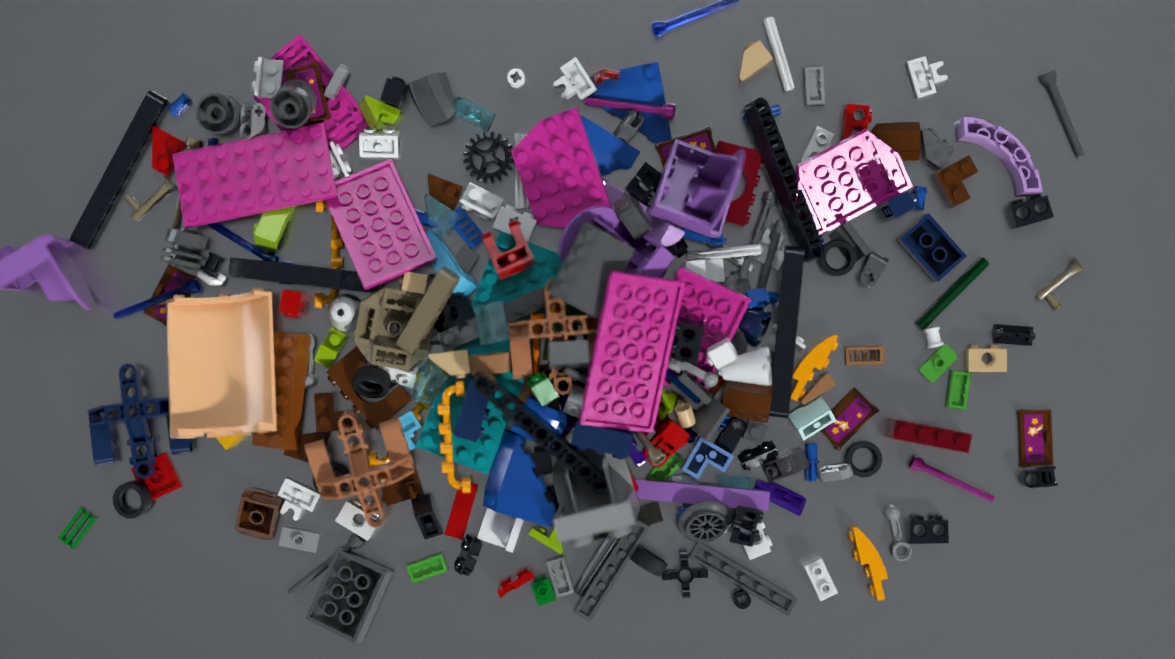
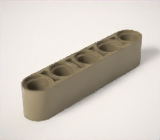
M445 266L440 269L396 343L398 347L412 356L415 355L460 281V276Z

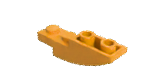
M831 335L820 341L797 364L793 370L792 378L796 382L791 390L790 399L797 401L798 398L802 399L806 392L805 384L807 381L810 382L815 374L813 369L821 371L822 368L827 367L830 361L828 356L831 351H835L839 343L837 335Z
M852 525L850 526L851 531L848 534L851 543L854 542L856 549L853 550L854 559L861 565L867 564L865 573L867 578L871 579L872 585L869 586L871 596H875L877 601L884 600L885 595L881 580L888 579V575L883 561L866 535L856 526Z

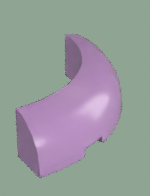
M963 117L960 120L957 141L977 144L992 152L1008 170L1014 184L1016 197L1030 196L1043 192L1038 169H1035L1030 153L1015 136L1001 126H995L983 119Z
M602 178L612 209L616 211L613 203L623 197L625 192L616 187L612 182ZM632 195L641 204L652 230L646 234L662 246L673 245L682 238L685 232L679 226L649 215L651 206L644 204Z

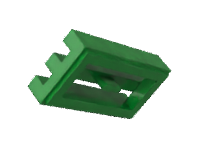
M80 507L58 539L62 540L64 544L69 545L71 549H75L97 518L83 507ZM82 513L85 514L79 521V523L76 525L74 530L71 532V534L68 536V538H66V534L75 524ZM89 517L90 521L87 523L85 528L76 538L74 543L71 542L72 538L75 536L77 531Z

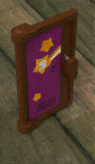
M319 62L309 63L306 66L285 71L288 81L293 79L302 80L308 83L316 93L317 105L304 124L332 118L329 113L326 96H324L325 92L318 67Z
M710 126L661 143H655L657 153H659L663 168L670 147L675 139L715 153L716 149Z
M168 264L143 313L167 327L166 300L172 299L174 295H185V298H188L199 278Z
M854 387L831 410L836 421L820 431L832 442L835 449L839 451L875 413L879 412V409L874 404H871Z
M1018 410L1020 467L1054 465L1051 410Z

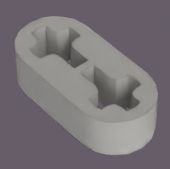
M343 64L339 65L326 88L324 96L331 100L335 99L349 74V67Z
M840 464L822 467L817 471L821 482L847 479L853 475L850 464Z

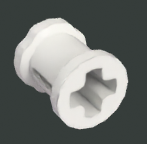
M515 68L509 71L507 79L510 85L514 88L522 86L525 82L524 73L520 69ZM519 74L521 80H517V83H514L511 77Z
M940 326L923 330L928 341L927 349L944 345L939 334Z

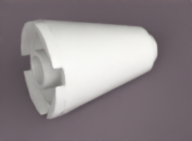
M341 294L334 298L327 308V317L330 324L342 332L353 331L361 300L352 294ZM342 309L345 311L343 316H341Z
M762 347L738 355L736 360L719 368V375L723 376L724 380L766 386L772 385L769 348Z

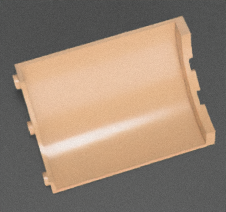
M263 288L252 289V292L229 296V294H217V297L185 298V295H174L172 299L166 300L170 439H192L204 437V434H207V438L251 435L252 432L261 434L277 431L272 292H265Z

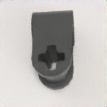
M873 250L866 257L857 277L858 284L863 288H869L876 284L889 261L888 258ZM870 275L869 279L871 281L866 283L864 276Z

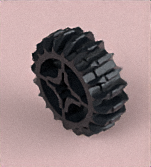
M486 131L483 132L484 138L476 134L478 141L475 142L471 138L470 142L473 145L466 144L465 146L470 152H463V155L469 156L463 162L470 163L465 169H473L470 176L472 177L477 173V181L484 177V183H487L488 178H490L491 183H494V177L496 176L501 181L500 174L503 173L507 177L508 173L505 169L512 170L508 163L515 162L514 159L509 158V156H513L512 152H508L512 145L505 146L508 139L505 138L501 142V134L494 138L495 133L493 131L490 133V137H487ZM493 142L488 150L477 148L482 143ZM498 145L504 150V161L495 155ZM492 152V157L496 161L493 160L486 163V158L482 154L485 155ZM474 153L482 158L480 169H477L474 165ZM491 164L501 167L495 172L485 173Z

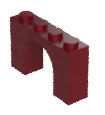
M718 140L715 154L734 156L739 148L745 150L741 169L745 179V189L738 199L730 202L724 222L744 227L750 220L751 213L748 212L750 205L753 206L756 194H753L754 186L758 187L760 176L757 174L759 168H763L764 162L758 150Z
M888 418L885 436L891 439L969 453L972 434L893 418Z

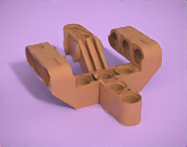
M554 279L547 281L545 284L548 319L508 323L514 380L531 378L533 376L530 339L549 337L550 342L568 341L567 335L587 333L591 364L599 319L591 315L565 317L564 302L547 294L548 286L553 283ZM554 302H558L561 305V310L558 313H553L550 310V305ZM574 320H580L583 327L581 330L575 331L572 329L571 323ZM554 322H561L563 324L561 332L555 333L552 330ZM537 323L541 324L544 328L543 332L539 335L534 334L532 331L533 325ZM552 369V373L549 374L550 381H554L557 393L567 394L572 388L571 379L575 378L565 372H559L557 369ZM560 380L568 382L569 388L566 391L558 389L557 385Z
M348 410L343 412L339 419L340 429L338 430V437L343 440L345 446L343 453L349 457L351 473L336 477L337 473L336 470H333L330 461L331 455L330 452H327L324 439L305 444V451L321 499L338 500L358 494L367 523L374 528L380 527L385 519V509L378 488L396 483L414 473V462L400 419L394 418L379 423L390 462L371 467L367 450L370 449L369 443H366L363 425L359 423L356 413ZM351 418L353 424L347 425L343 419ZM356 436L358 437L359 442L353 443L350 441L349 437ZM385 472L388 477L380 478L378 473ZM366 477L369 483L363 484L359 479ZM348 483L351 488L343 489L341 484ZM371 495L375 498V501L369 502L365 497ZM377 513L381 518L376 520L371 515Z

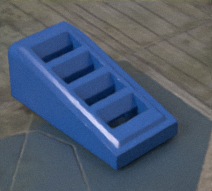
M461 206L446 218L471 249L483 240L481 236L483 232ZM462 214L464 216L457 223L453 222L459 215ZM466 220L469 222L463 228H458ZM471 226L474 228L467 235L463 234ZM477 232L479 235L470 242L468 239Z

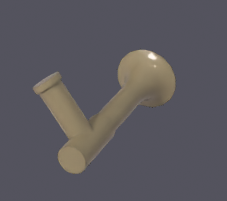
M164 175L162 186L141 206L130 193L123 199L135 210L131 217L137 221L167 191L171 189L178 190V187L168 176Z
M1073 257L1074 261L1070 268L1035 294L1040 301L1046 297L1054 307V310L1059 309L1062 304L1057 301L1051 292L1073 274L1079 271L1086 272L1075 257Z

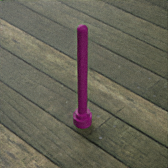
M592 97L584 99V103L587 105L625 110L636 109L640 112L662 114L665 119L672 120L675 117L676 105L669 103L662 107Z
M914 455L909 463L908 468L915 472L922 470L988 502H993L995 499L993 495L925 464V461L917 455Z

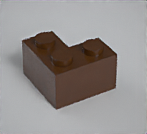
M970 155L932 175L950 209L971 198L962 182L978 172Z
M336 392L314 393L316 432L338 431L340 429L339 419L341 414L348 410L337 411ZM351 418L343 419L345 424H353Z

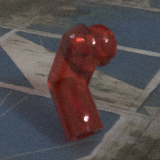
M603 69L593 74V84L602 85L603 79L618 81L620 71Z

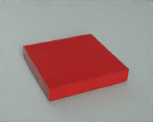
M167 452L156 456V470L151 478H140L135 474L134 467L131 468L136 481L144 483L149 488L152 494V501L183 486ZM146 464L141 468L143 475L149 472V467Z

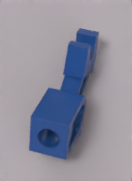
M764 287L749 290L745 293V296L751 298L748 309L766 307L770 303L776 308L779 304L780 293L766 291Z

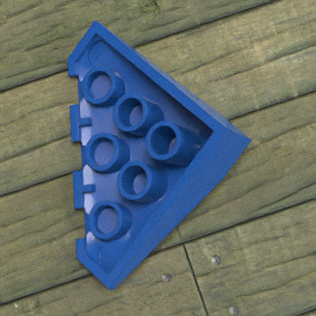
M658 62L590 77L597 90L587 97L662 107L666 105ZM609 107L602 108L613 117L618 116L622 120L630 111ZM637 111L636 116L639 113H642L644 116V121L637 131L648 137L647 140L652 143H658L672 139L669 120L665 119L662 114Z
M580 115L601 176L611 174L612 171L621 168L623 170L630 169L640 151Z
M505 430L485 486L483 506L501 514L547 527H554L553 518L556 508L553 502L548 503L544 495L547 489L541 477L536 478L532 468L535 467V464L530 454H525L521 447V444L524 442L521 435Z

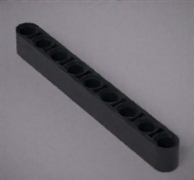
M152 90L147 92L73 230L70 241L87 250L92 246L151 136L153 126H156L168 103L167 98Z
M757 98L747 103L744 107L747 121L796 247H805L804 262L810 263L819 260L825 255V248L803 191L796 188V173L770 106L764 98ZM796 193H797V195H798L797 202L795 201V195H796Z
M785 246L769 417H789L805 247Z
M481 370L475 374L474 388L594 492L602 493L607 489L608 483L605 472L578 449L574 448L568 440L489 372ZM485 378L488 380V383L481 385L477 380ZM498 390L503 395L501 397H494L492 393ZM514 403L517 405V408L510 410L507 408V405ZM524 416L532 418L528 423L523 422L521 419ZM542 428L546 430V433L539 435L536 431ZM553 441H558L561 443V445L556 448L552 447L550 444ZM567 454H573L575 455V458L572 460H568L565 458V456ZM583 466L589 467L587 472H581L579 469ZM596 479L604 480L600 485L594 483Z

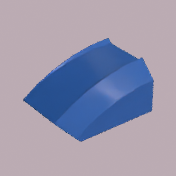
M530 395L525 404L559 434H562L567 426L566 414L549 404L542 406L537 397ZM524 416L521 420L528 423L532 418ZM514 423L511 431L537 443ZM541 428L536 433L544 435L546 430ZM553 441L550 445H556L557 441Z

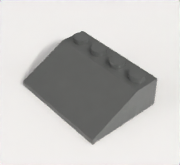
M586 222L582 223L547 294L600 320L609 272L624 273L635 249Z
M336 548L305 619L354 643L363 642L393 571Z

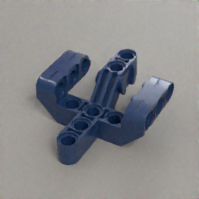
M124 364L119 369L122 403L88 410L93 460L96 466L115 463V443H113L112 428L115 423L125 422L130 437L127 441V446H131L132 458H129V462L134 466V472L138 477L148 479L155 474V463L157 460L153 447L154 435L151 436L146 419L166 417L172 455L192 453V439H170L169 398L144 400L140 369L132 364ZM132 368L134 374L132 377L127 378L126 371ZM134 387L136 393L133 397H129L128 391ZM155 403L157 411L151 414L149 408ZM136 406L138 413L132 417L130 410ZM114 409H117L119 412L116 419L111 417V412ZM144 445L147 448V452L141 456L139 449ZM146 464L149 467V472L143 475L141 468Z

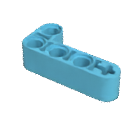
M430 227L425 233L437 257V260L431 262V265L437 273L445 266L460 276V281L453 293L460 298L468 296L478 287V284L468 273L462 270L439 234Z

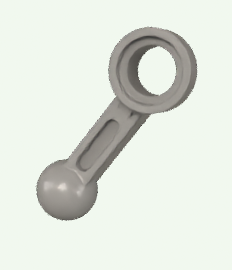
M300 333L311 335L305 388L309 389L316 384V377L314 376L315 338L310 333Z
M669 357L667 367L681 374L682 371L686 370L701 378L707 387H713L717 384L718 376L714 372L706 373L690 363H680Z
M892 505L885 510V516L890 520L894 538L892 555L898 561H906L910 558L912 549L902 538L898 519L900 517V510L897 506ZM899 546L906 547V552L903 555H897L896 553Z

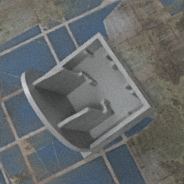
M588 448L586 450H579L605 472L608 487L602 493L594 492L556 460L553 469V484L559 507L553 522L559 542L570 540L572 547H580L594 541L593 534L608 531L609 538H617L632 532L630 525L636 524L640 504L638 497H636L625 458L616 459L609 453L604 455L593 453L592 449ZM567 454L565 458L572 460L575 458V455ZM583 466L579 470L581 472H587L589 471V467ZM596 479L594 481V483L597 485H600L604 482V480L602 479Z

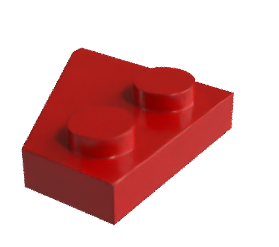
M155 126L152 128V168L171 177L175 169L173 154L184 152L187 145H185L184 141Z
M525 568L516 573L517 577L513 579L508 577L502 580L497 589L499 597H504L509 591L515 590L535 578L533 570Z

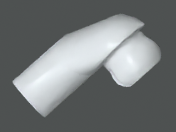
M200 270L197 275L198 278L208 285L222 287L225 285V281H227V276L219 273L216 278L208 272Z
M688 473L672 476L673 482L699 484L698 480Z

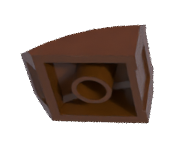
M919 122L877 123L872 134L900 155L902 162L919 161Z
M729 380L724 387L722 402L724 406L730 409L727 416L767 423L772 399V385L766 386Z
M255 488L245 489L241 495L234 530L243 535L258 539L272 540L282 498L277 494Z

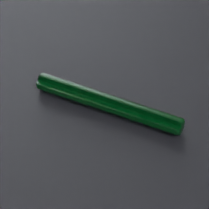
M981 257L916 321L917 326L922 330L926 329L989 266V262Z

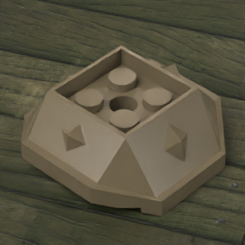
M383 287L359 302L352 341L369 364L408 371L428 355L434 324L415 355H410L396 345L424 296L422 294ZM392 323H396L397 329L391 333L389 327Z

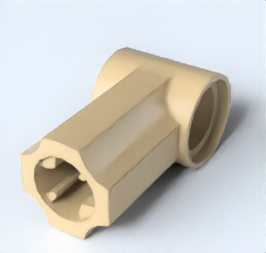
M678 395L674 406L678 424L682 428L691 427L696 423L692 405Z

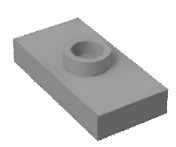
M823 66L803 67L805 105H825Z
M283 526L278 546L317 553L321 534Z
M560 556L547 560L546 565L556 598L575 593L565 557Z

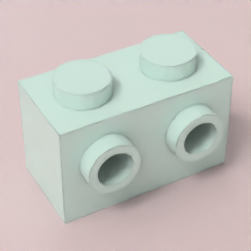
M821 396L816 397L789 414L793 427L803 441L836 421L831 409Z

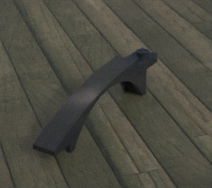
M230 257L229 277L375 293L381 287V284L365 290L356 271Z

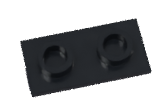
M995 324L994 343L1032 346V341L1035 340L1036 335L1033 332V327Z
M771 440L762 442L761 445L753 449H747L737 455L741 462L743 470L750 471L760 466L758 459L761 458L765 464L776 459V456L779 454Z
M469 534L466 535V538L461 543L460 555L454 563V570L457 573L469 576L473 572L477 560L472 559L471 555L478 557L483 545L481 543L482 540L476 537L474 539Z

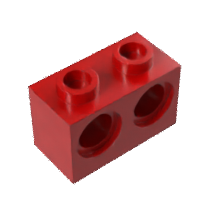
M848 103L844 105L841 141L852 136V130L860 132L865 128L868 129V122L871 123L872 111H869L870 106ZM854 111H860L862 113V120H856L854 118Z
M282 289L279 312L283 313V317L297 319L298 315L303 316L307 293Z

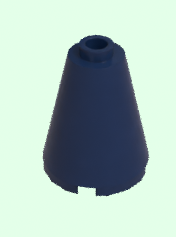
M746 309L738 328L744 333L747 343L756 348L761 341L758 338L765 335L771 321V312L760 309Z

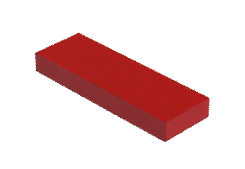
M471 482V493H463V490L457 489L444 535L463 540L479 484Z

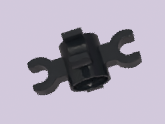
M679 551L680 566L676 571H664L662 573V580L678 579L682 586V598H690L689 583L694 578H708V570H692L688 566V552ZM682 570L690 571V576L687 579L680 578Z

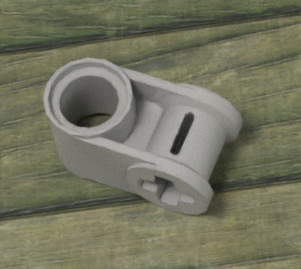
M249 103L242 104L239 110L241 137L243 139H251L256 136L265 135L264 105L262 103H254L253 105Z

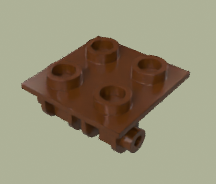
M416 468L414 473L396 483L381 487L387 506L424 495ZM385 472L378 473L380 478L388 477Z

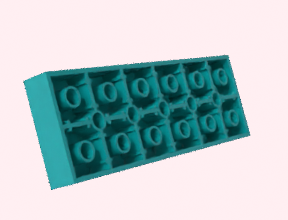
M502 231L499 232L495 242L499 253L503 254L516 248L517 244L512 235ZM527 242L536 265L500 280L490 257L471 304L475 315L479 316L538 288L543 287L545 291V284L547 281L555 279L562 265L559 254ZM552 303V304L550 305V310H551V311H552V308H553V306H554V303ZM547 307L533 312L546 314V319H548ZM531 314L519 318L511 323L530 321ZM508 324L455 347L453 351L469 350V356L474 354H490L492 352L511 353ZM530 339L531 359H532L533 339ZM513 370L505 373L491 374L514 395L519 396L525 379L514 380ZM445 371L416 447L445 458V454H441L440 442H444V434L440 435L439 423H443V415H438V404L442 403V394L445 389L456 385V381H464L466 396L470 379L474 380L475 375L467 373V377L456 378L455 375H450ZM479 378L477 380L479 382H483L486 384L488 383V380L485 378ZM496 390L494 397H501L503 394L501 391ZM453 393L449 398L453 461L488 475L510 419L489 401L487 409H490L487 421L483 420L481 426L485 428L482 439L478 438L477 442L456 437L454 433L465 396L457 397V394ZM514 403L507 405L508 409L514 410Z

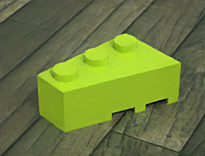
M295 206L260 213L261 219L259 223H255L252 230L255 248L274 255L278 254V243L281 238H284L285 227L288 221L290 222Z

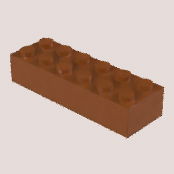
M273 331L277 431L261 434L254 432L252 445L281 450H297L311 335Z

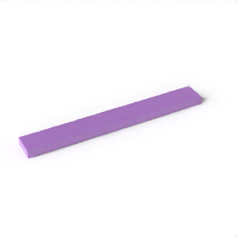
M635 478L639 486V490L635 492L638 499L687 504L714 501L728 508H737V505L761 511H769L770 491Z

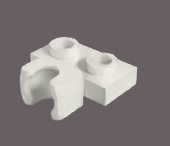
M926 56L906 62L917 99L937 93L934 84L948 79L947 75L940 76L936 71L937 68L943 66V61L928 65Z
M576 57L560 67L565 76H562L553 83L557 88L566 86L565 92L561 94L563 100H568L576 93L583 100L597 90Z
M766 227L761 240L758 242L761 245L762 253L753 256V259L761 263H765L771 242L769 238L770 229ZM780 234L772 263V268L779 270L784 258V251L778 249L784 238L783 234Z
M286 478L278 493V496L286 499L280 513L284 514L291 508L295 512L293 520L298 521L304 509L313 512L321 495L308 487Z

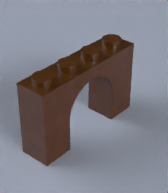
M355 346L326 372L329 375L327 379L333 386L336 384L341 389L340 394L346 400L350 399L354 405L352 407L359 415L362 413L367 418L365 420L366 424L371 429L375 428L378 430L380 429L379 423L390 420L411 402L413 398L401 385L378 402H369L361 398L353 389L352 383L356 370L361 366H365L368 361L357 346Z

